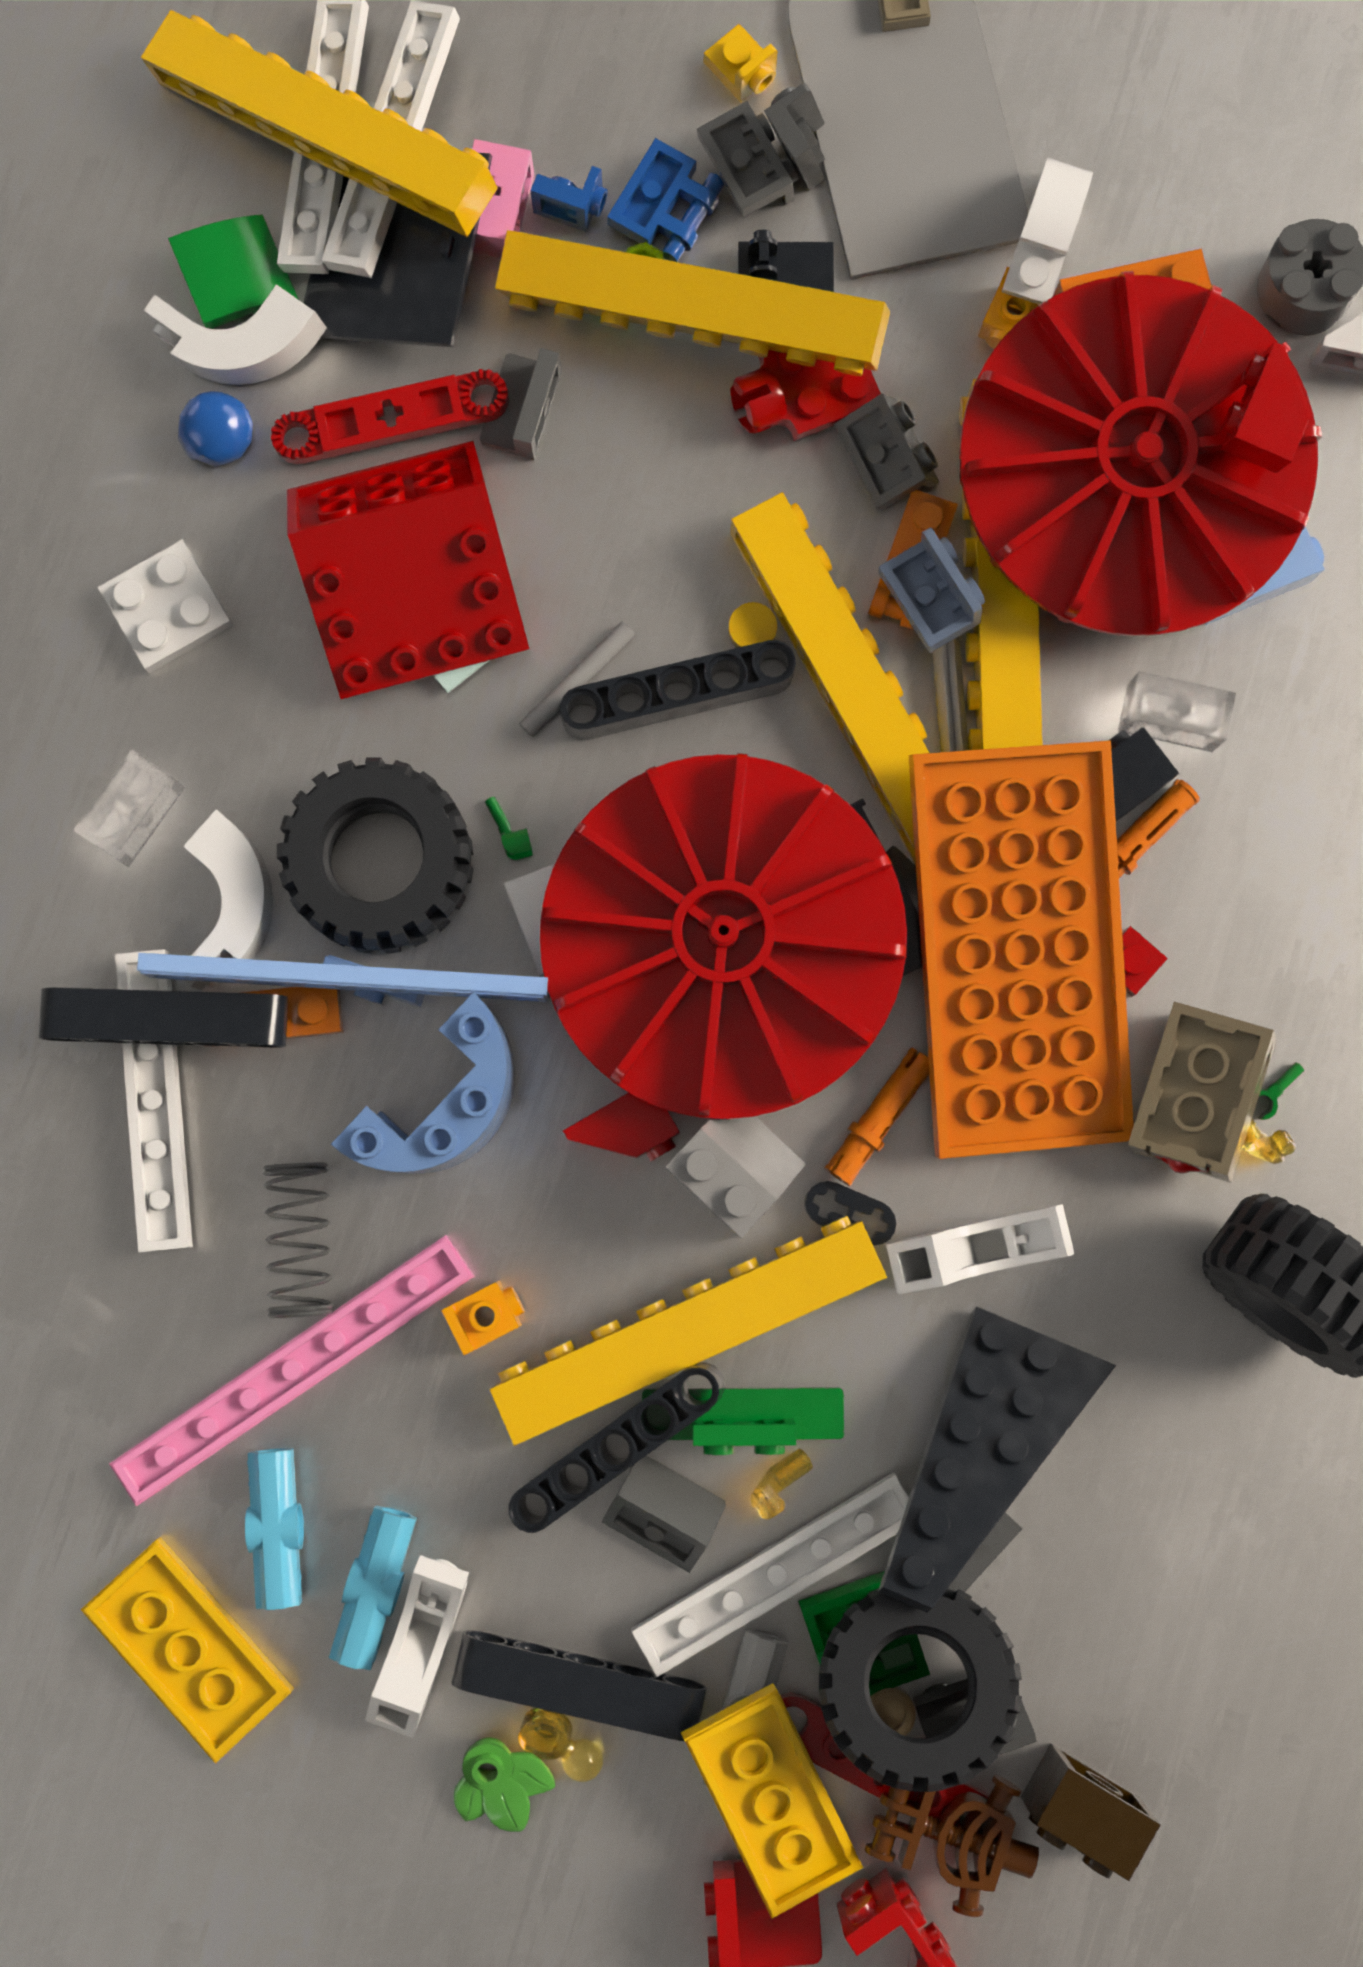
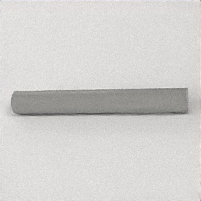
M621 621L519 725L533 737L560 710L562 697L568 690L586 685L635 636L632 629Z

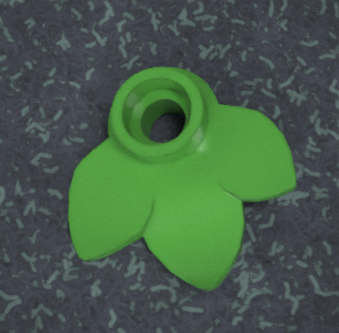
M491 1737L482 1738L472 1744L464 1754L462 1763L464 1776L455 1786L454 1804L458 1813L465 1821L475 1820L485 1813L491 1823L499 1829L508 1832H520L524 1830L529 1820V1796L554 1789L555 1779L547 1765L533 1753H511L508 1747L499 1739ZM485 1763H490L494 1765L496 1769L486 1770L479 1766Z

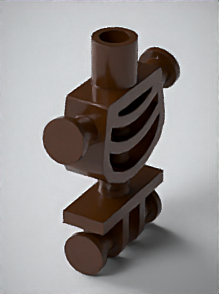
M996 1774L992 1778V1782L995 1785L988 1799L973 1792L958 1794L943 1809L939 1819L928 1816L936 1791L918 1792L916 1801L908 1799L911 1791L890 1787L888 1792H882L879 1800L882 1805L888 1808L886 1816H874L872 1825L877 1829L872 1843H866L864 1849L867 1854L876 1859L894 1862L896 1854L892 1851L895 1839L896 1837L904 1839L898 1860L901 1868L911 1871L921 1836L933 1839L935 1860L940 1875L948 1884L960 1887L959 1899L953 1901L952 1910L970 1917L983 1916L984 1907L979 1904L981 1890L994 1892L1002 1869L1031 1879L1039 1859V1847L1012 1838L1016 1822L1011 1813L1006 1809L1013 1796L1019 1797L1022 1790L1012 1782ZM969 1811L960 1826L954 1824L964 1812ZM899 1812L911 1816L909 1824L897 1820ZM983 1823L979 1833H977V1829ZM946 1844L955 1847L957 1869L952 1868L945 1861L944 1852ZM968 1851L969 1853L973 1852L975 1872L967 1870Z

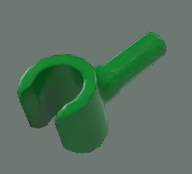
M496 797L488 798L485 804L498 826L507 857L511 860H518L533 856L527 828L512 832L510 823Z
M1295 1062L1278 1080L1269 1085L1265 1090L1261 1089L1259 1096L1265 1095L1268 1098L1269 1107L1258 1119L1267 1120L1276 1114L1278 1109L1277 1099L1304 1072L1303 1067L1299 1063Z

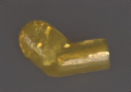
M1252 1118L1243 1150L1272 1164L1284 1162L1285 1156L1295 1152L1296 1144L1285 1130H1277L1271 1136L1263 1133Z
M798 1448L771 1466L751 1493L752 1508L757 1507L763 1519L769 1520L785 1509V1502L778 1493L813 1469L810 1458L802 1449Z

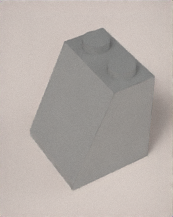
M756 1117L710 1119L665 1168L738 1237L743 1238L778 1200L806 1163Z

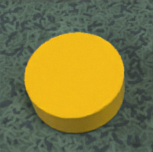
M748 602L740 605L734 610L729 620L728 633L730 640L736 648L775 640L777 620L774 613L766 605L758 602Z

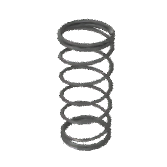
M325 1162L274 1164L263 1167L265 1170L263 1174L265 1176H282L265 1182L263 1186L268 1190L319 1196L270 1207L264 1212L267 1216L322 1223L268 1236L265 1241L279 1246L324 1250L313 1254L279 1260L267 1265L266 1268L273 1272L325 1277L321 1280L270 1291L267 1296L272 1299L319 1303L270 1307L267 1310L270 1312L267 1315L270 1318L330 1315L334 1312L332 1310L334 1304L329 1300L278 1295L327 1283L332 1279L330 1274L319 1271L276 1267L327 1255L331 1249L319 1244L273 1240L322 1229L330 1224L327 1219L273 1213L281 1209L326 1200L330 1196L326 1192L271 1185L282 1181L326 1173L328 1171L326 1168L328 1164Z

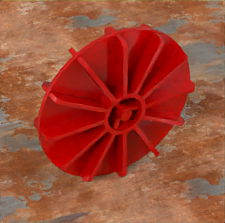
M1133 271L1121 272L1119 276L1097 279L1077 285L1042 302L1017 322L993 350L974 383L965 409L959 447V479L971 522L980 542L990 556L989 561L993 567H998L1003 575L1023 595L1042 609L1057 616V620L1066 624L1069 622L1101 633L1131 637L1158 636L1181 632L1203 625L1234 609L1263 587L1288 557L1302 530L1305 529L1309 521L1308 514L1311 509L1317 481L1318 440L1322 438L1321 426H1315L1314 414L1307 391L1293 363L1292 366L1312 415L1292 462L1279 472L1274 473L1221 450L1227 432L1221 430V426L1234 401L1240 403L1247 388V385L1241 383V378L1247 364L1254 354L1261 355L1277 340L1251 314L1233 301L1221 296L1223 289L1212 285L1210 289L1191 282L1170 277L1135 275ZM1287 342L1282 343L1287 353L1292 350Z
M742 753L737 755L694 756L672 761L658 767L653 766L609 793L578 823L562 848L552 869L541 911L540 951L544 977H548L547 989L556 1013L578 1049L597 1070L634 1097L658 1108L698 1118L738 1119L777 1112L816 1095L838 1080L862 1057L886 1023L899 991L906 959L907 926L900 885L888 854H886L879 839L866 821L827 784L824 785L813 777L789 766L767 759L750 757L748 754Z

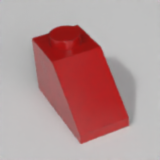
M626 1093L564 1129L563 1133L572 1142L636 1159L646 1154L650 1162L676 1148L672 1138L678 1136L680 1131L668 1110L658 1108L634 1097L630 1093Z

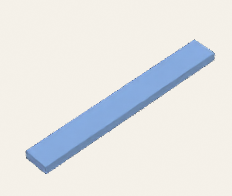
M138 953L137 971H140V974L149 978L453 997H469L474 992L479 998L547 1002L550 999L547 989L548 977Z

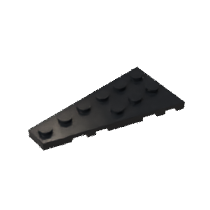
M976 1306L970 1315L878 1592L928 1613L1116 1365Z

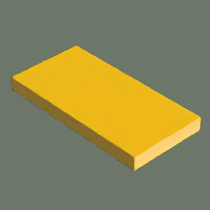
M161 1537L156 1539L81 1609L84 1615L214 1763H217L295 1689Z
M774 1683L681 1732L771 1918L778 1916L863 1868Z

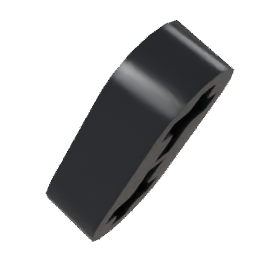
M825 1181L812 1186L805 1195V1212L818 1225L824 1226L845 1217L836 1212H829L826 1218L818 1215L820 1207L813 1203L816 1194L825 1195L828 1189L836 1192L834 1201L848 1207L845 1216H848L851 1224L857 1222L852 1219L854 1211L865 1215H871L874 1209L882 1212L880 1220L887 1224L884 1232L875 1231L870 1238L873 1246L884 1244L895 1233L897 1223L891 1208L883 1202L835 1182Z

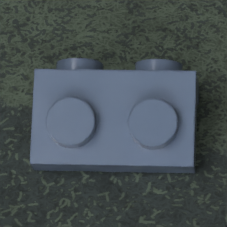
M931 527L922 532L920 543L880 565L878 571L929 653L979 625L982 615L981 605L985 603L984 596L974 579L969 577L965 580L957 568L956 564L959 563V559L950 541L946 537L939 539Z

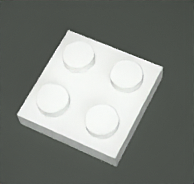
M183 539L98 586L99 591L141 664L149 674L233 626Z

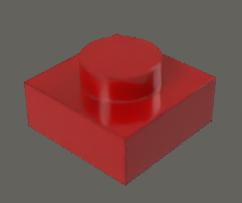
M1129 926L1122 933L1125 988L1126 992L1133 997L1168 958L1132 926Z

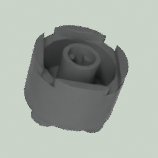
M1308 219L1288 225L1283 229L1275 241L1257 280V297L1260 307L1267 316L1269 314L1275 321L1280 323V328L1296 335H1315L1332 327L1346 313L1363 285V246L1358 240L1359 236L1356 229L1348 223H1336L1326 219Z

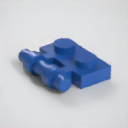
M655 138L608 214L607 225L647 248L650 247L658 233L668 238V242L661 255L666 260L678 262L683 252L690 251L698 238L696 231L705 216H711L720 201L717 196L724 187V183L720 176L715 173H709L702 185L692 180L691 178L696 171L697 161ZM679 197L690 203L681 221L669 215Z

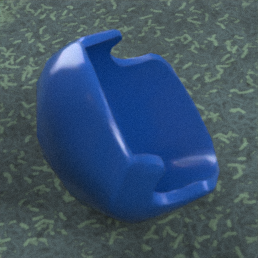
M217 391L200 393L186 403L179 415L178 440L191 460H198L214 467H219L222 464L225 465L240 459L251 445L253 422L250 413L241 401L226 393Z

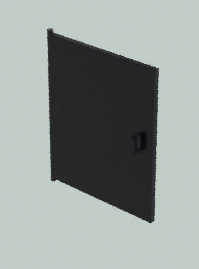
M479 153L488 161V169L490 171L492 155L490 153ZM343 176L339 207L349 178ZM397 202L372 278L329 270V274H309L304 304L314 310L327 327L320 338L454 347L480 218L468 237Z

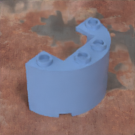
M473 992L438 1029L476 1065L410 1136L383 1111L376 1114L366 1106L331 1145L345 1156L365 1166L405 1174L434 1173L446 1170L478 1153L490 1142L504 1122L510 1109L515 1088L512 1047L502 1024L489 1007Z

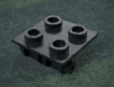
M766 229L757 230L754 232V238L750 241H738V274L834 292L833 242H777L773 238L772 231Z

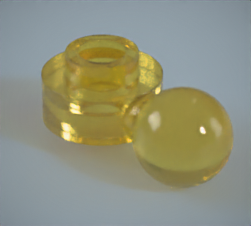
M533 1708L524 1715L518 1734V1741L526 1752L533 1753L544 1760L562 1758L566 1774L577 1782H587L594 1779L600 1773L603 1766V1755L597 1744L588 1739H578L575 1741L571 1739L573 1727L570 1720L564 1714Z

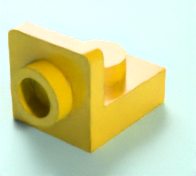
M737 24L704 52L703 63L741 103L753 92L755 94L762 93L773 82L776 76L778 51L772 44L767 45L763 49L740 24Z

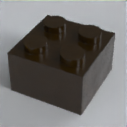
M1052 1743L1049 1745L1021 1795V1799L1030 1812L1028 1819L1038 1826L1036 1833L1041 1838L1060 1850H1064L1067 1844L1071 1845L1084 1855L1082 1861L1088 1867L1110 1879L1114 1872L1130 1881L1161 1826L1140 1797Z

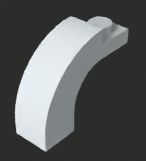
M1047 157L1002 289L1003 293L1039 305L1052 297L1090 187L1093 172Z
M278 285L274 287L259 310L250 319L229 329H209L200 326L156 295L152 297L143 310L157 324L152 331L173 347L170 354L186 370L203 379L228 385L254 384L284 373L310 352L327 329L314 310Z
M215 809L183 845L186 850L203 863L214 875L219 885L222 899L221 912L216 926L191 956L231 958L233 956L237 959L254 960L264 944L272 919L273 892L269 872L262 856L251 840ZM184 980L188 985L200 991L206 985L211 988L218 983Z
M1063 1204L947 1228L886 1245L897 1295L941 1287L981 1274L1075 1254Z
M422 1555L419 1556L397 1630L370 1698L365 1721L414 1738L468 1584L469 1572L458 1569L447 1560H433Z

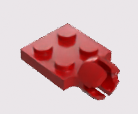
M772 350L768 351L767 357H758L761 365L759 369L736 377L730 388L734 411L746 410L747 416L738 419L745 431L756 434L777 425L786 426L791 432L794 441L833 427L835 423L881 394L871 370L864 369L862 376L849 375L835 371L833 369L835 363L816 359L815 366L799 365L787 361V353Z

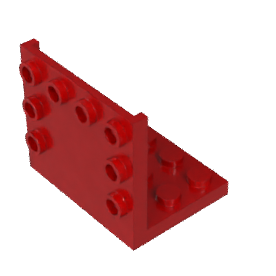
M474 441L287 489V535L340 699L530 649Z

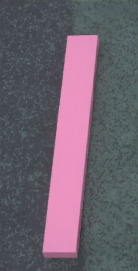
M445 1235L336 1309L332 1314L327 1315L109 1463L134 1504L136 1506L140 1505L471 1280L475 1275L449 1236Z

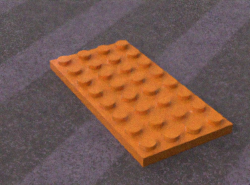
M1111 740L908 755L935 1157L945 1159L1128 1142L1134 1122Z

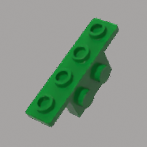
M839 1387L725 1388L722 1398L708 1412L669 1440H693V1446H703V1454L731 1455L734 1454V1446H754L755 1454L779 1455L785 1453V1446L796 1445V1440L842 1439L844 1437V1392ZM658 1388L644 1389L642 1400ZM687 1388L689 1394L699 1401L710 1399L712 1394V1388ZM660 1405L648 1406L646 1414L649 1424L658 1430L669 1428L671 1422L668 1411Z

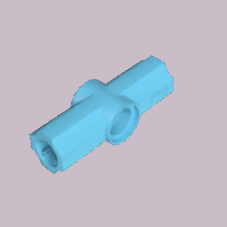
M294 1448L251 1451L247 1453L250 1507L247 1508L245 1515V1539L248 1552L253 1553L256 1609L275 1610L299 1606L302 1603V1575L299 1549H302L304 1542V1517L302 1506L296 1501Z
M376 1505L370 1515L359 1558H355L344 1587L341 1602L345 1603L329 1655L330 1659L338 1662L340 1665L353 1669L371 1670L377 1658L387 1617L392 1616L405 1575L402 1567L417 1521V1517L405 1511Z

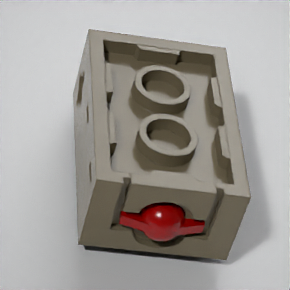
M1174 1001L1128 1142L1131 1150L1136 1154L1166 1163L1176 1173L1197 1172L1232 1183L1277 1040L1274 1030Z

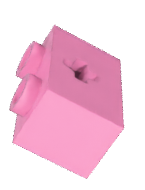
M474 139L473 150L478 153H490L492 155L490 173L496 183L497 190L480 216L473 252L501 258L507 230L521 231L534 175L531 150Z

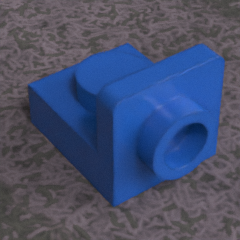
M595 166L591 167L583 189L577 188L573 182L560 176L549 178L537 174L530 190L533 213L586 232L592 216L600 217L606 203L608 189L603 187L602 169Z

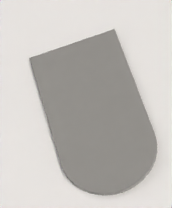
M789 0V29L802 83H806L811 90L825 122L822 127L815 131V136L818 141L817 145L825 157L822 165L851 280L991 250L1019 242L1028 216V210L974 0H928L931 14L929 26L882 32L877 0Z

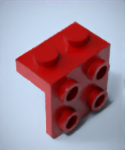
M743 1859L713 1861L714 1882H704L706 1916H716L717 1936H707L709 1967L814 1965L822 1959L818 1893L778 1916L771 1918Z
M885 1868L868 1881L866 1878L854 1881L842 1892V1899L836 1905L844 1938L856 1956L901 1925L929 1967H958L949 1952L951 1948L937 1925L932 1921L925 1926L928 1922L919 1908L921 1903L904 1877L896 1882L888 1869Z

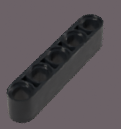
M768 640L577 686L568 690L562 697L560 703L562 723L566 732L573 738L590 740L775 695L785 691L791 684L796 659L792 648L786 643L779 640ZM768 658H775L784 664L786 671L778 677H770L761 671L759 665ZM720 670H730L737 675L739 682L731 688L723 689L713 682L712 676ZM682 681L690 686L692 691L687 698L674 700L669 698L664 690L669 683ZM629 692L639 694L643 698L644 703L634 712L624 711L617 705L618 699L623 694ZM579 704H588L596 709V714L587 723H577L569 717L571 710Z
M42 988L39 1039L64 1042L286 1047L288 996L255 993Z
M699 1362L686 1368L530 1480L511 1497L508 1511L512 1523L519 1530L526 1533H536L545 1529L704 1415L723 1396L725 1380L721 1371L715 1365L707 1362ZM701 1375L709 1380L712 1386L710 1399L699 1401L689 1394L687 1382L690 1376ZM660 1405L668 1411L671 1422L669 1428L658 1430L649 1424L646 1414L648 1406ZM617 1434L627 1441L629 1445L627 1458L617 1459L608 1453L606 1448L608 1435ZM568 1464H577L586 1471L588 1483L585 1488H576L568 1482L565 1471ZM527 1494H537L544 1499L547 1506V1512L544 1517L533 1516L525 1506Z
M466 1630L462 1634L451 1682L454 1687L466 1692L678 1741H684L681 1732L700 1722L707 1691L705 1685L690 1679L665 1673L657 1677L652 1670L474 1630Z

